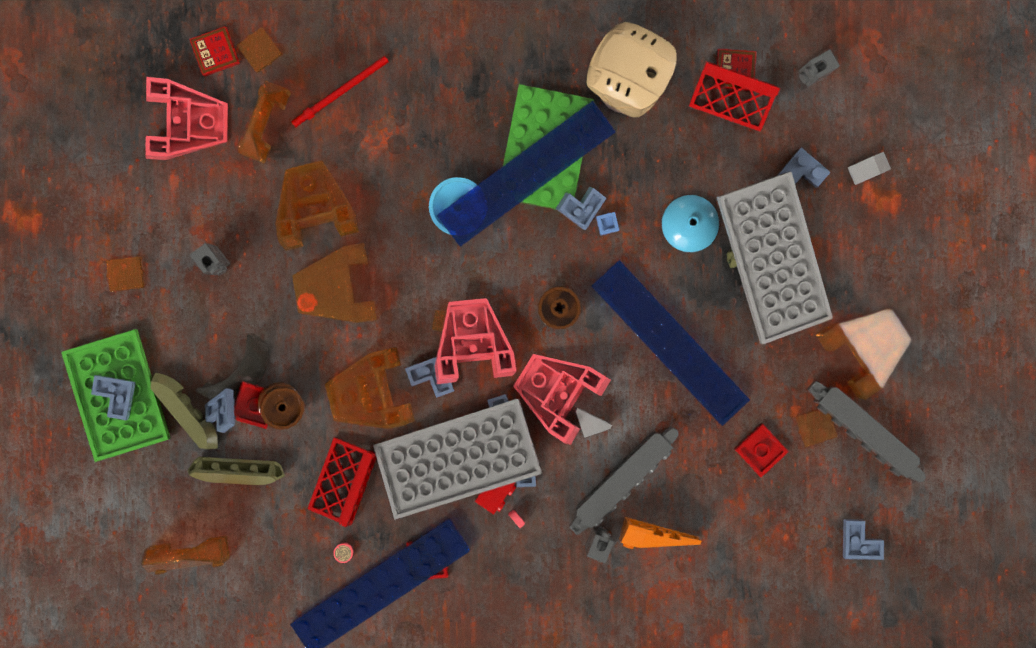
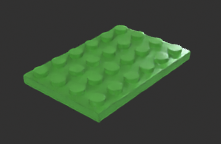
M519 84L497 198L556 209L565 193L575 197L594 99Z
M138 329L61 352L95 462L171 439L159 398L150 389L153 378ZM94 375L136 382L129 420L107 417L110 398L91 394Z

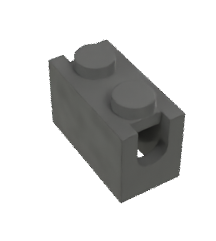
M828 50L804 65L799 70V77L802 83L809 87L829 76L840 66L832 51Z
M205 243L190 254L203 274L220 276L228 270L226 267L231 265L218 246Z
M598 526V529L593 527L584 547L587 557L605 564L614 540L608 529L602 526Z

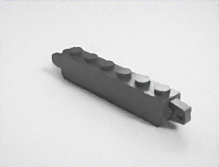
M813 381L807 388L815 398L814 402L818 404L817 409L825 415L828 413L832 416V422L839 427L843 426L846 428V433L854 440L856 438L862 442L860 445L865 450L874 452L876 454L875 458L880 463L888 464L891 467L889 470L897 477L900 475L906 478L909 477L917 482L925 481L926 474L917 467L920 464V458L839 388L833 386L825 387L817 381Z
M669 427L661 434L651 432L576 506L577 516L569 525L570 529L578 535L588 527L590 529L594 526L598 527L603 522V517L607 513L611 514L617 508L616 504L621 499L625 500L631 494L630 490L634 486L638 487L645 480L643 477L648 472L651 474L657 469L658 462L662 459H667L671 455V450L673 449L671 444L679 434L677 429Z

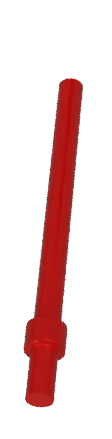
M383 56L311 108L307 107L304 109L301 115L291 121L296 128L307 119L311 120L314 118V114L389 62L388 59Z

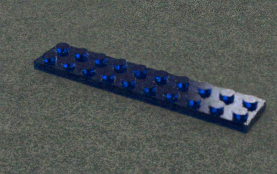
M591 101L440 212L437 217L459 247H461L612 136L616 131L595 102Z
M620 260L591 286L721 426L750 401L743 391Z
M448 518L410 545L294 620L290 625L305 648H324L470 552L471 549L451 519Z

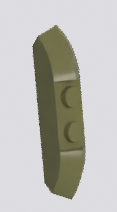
M155 373L150 389L199 448L218 449V439L213 424L206 422L201 411L191 405L190 398L186 394L181 393L184 389L183 386L169 376Z
M197 457L187 470L190 476L202 481L245 485L270 484L285 476L279 463L261 460Z

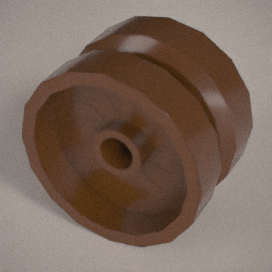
M554 287L546 291L538 304V314L542 322L554 329H566L572 326L578 320L581 312L580 301L577 295L564 287ZM557 305L562 306L561 312L555 310Z
M277 382L266 386L261 391L257 400L258 410L265 423L271 428L279 430L289 429L300 421L304 413V402L294 387L287 383Z

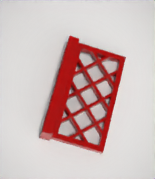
M705 61L689 107L761 132L780 88L774 84ZM705 74L713 77L716 83L706 89L702 83ZM726 82L731 83L734 91L723 95L719 85ZM718 87L721 97L710 101L707 91ZM743 89L750 90L752 97L741 102L738 91ZM705 93L708 103L702 106L694 104L696 97ZM735 93L739 103L728 107L725 98ZM762 95L770 97L768 104L759 108L756 98ZM723 99L727 109L721 112L715 111L712 104ZM754 100L757 109L746 114L743 104ZM741 105L744 116L739 118L732 117L730 110ZM757 112L761 116L758 126L751 124L748 118Z
M334 437L307 509L337 521L341 526L348 527L352 525L377 459L375 452ZM337 443L343 445L346 451L345 454L337 456L335 451ZM355 451L363 453L361 461L358 463H354L351 453ZM347 455L351 466L343 469L339 459ZM336 461L339 471L331 475L328 468L329 464ZM353 468L355 477L348 482L344 471ZM341 473L344 484L336 487L332 477ZM329 479L333 489L324 492L322 483L324 480ZM346 486L349 492L348 496L341 499L337 489ZM334 491L338 502L330 505L326 494ZM317 498H323L326 505L325 508L319 509L314 506ZM340 505L342 510L340 517L333 514L332 506Z

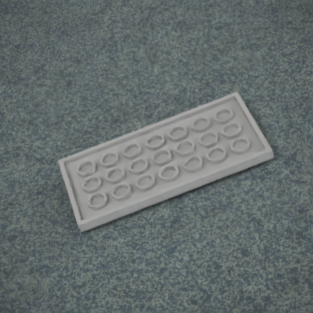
M786 172L718 196L717 201L760 344H766L833 319L792 172Z
M519 399L373 445L394 519L542 474Z

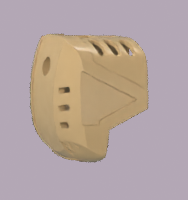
M629 22L617 24L605 35L592 57L587 73V86L600 96L609 109L630 117H640L653 107L668 85L676 65V50L668 41L639 25ZM654 69L656 71V74L646 72V70ZM610 78V85H607V80ZM620 83L619 91L616 92V86ZM627 88H630L629 96L626 97Z

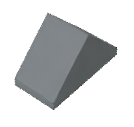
M884 152L848 167L855 185L891 169Z
M578 407L575 408L584 438L611 429L612 425Z

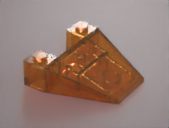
M264 81V84L260 86L258 90L259 97L245 135L238 143L239 154L265 164L271 146L261 138L273 107L285 111L291 95L287 88L268 81Z
M323 161L285 170L275 223L278 242L285 251L303 247L301 229L334 221L341 237L360 232L353 208Z
M364 243L344 246L292 275L298 313L356 323L378 320L375 301L355 303L349 267L369 264L367 249Z
M891 308L831 324L816 334L826 351H834L847 343L864 369L862 373L847 383L857 398L865 400L883 388L911 342V338Z
M397 347L369 353L325 384L334 421L385 429L403 426L415 421L411 403L393 405L385 369L401 366Z
M227 536L207 538L196 547L171 550V543L151 545L144 550L141 561L142 566L147 573L155 572L156 575L166 573L167 570L211 564L212 567L222 566L230 558Z

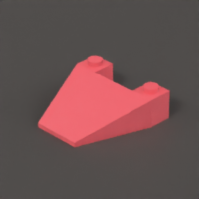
M146 78V101L167 103L166 137L146 136V159L168 160L227 142L228 103L169 79Z
M487 298L449 302L435 361L437 384L452 383L458 380L457 363L489 359L492 361L494 378L513 376L516 372L514 352Z
M533 354L513 387L547 431L565 444L571 445L580 428L565 418L585 387L602 396L611 380L591 367Z

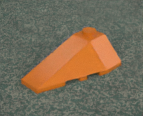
M628 517L624 518L619 536L623 546L634 549V547L701 545V539L698 536Z

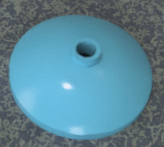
M460 177L450 178L441 182L432 192L429 200V212L434 224L441 231L454 236H462L475 231L482 224L487 212V201L481 188L473 181ZM455 205H460L462 209L455 211L454 207Z
M685 195L675 199L668 205L662 217V231L666 240L674 248L683 252H697L708 247L716 238L719 230V217L716 209L708 200L696 195ZM690 219H694L696 221L695 226H692L690 224Z

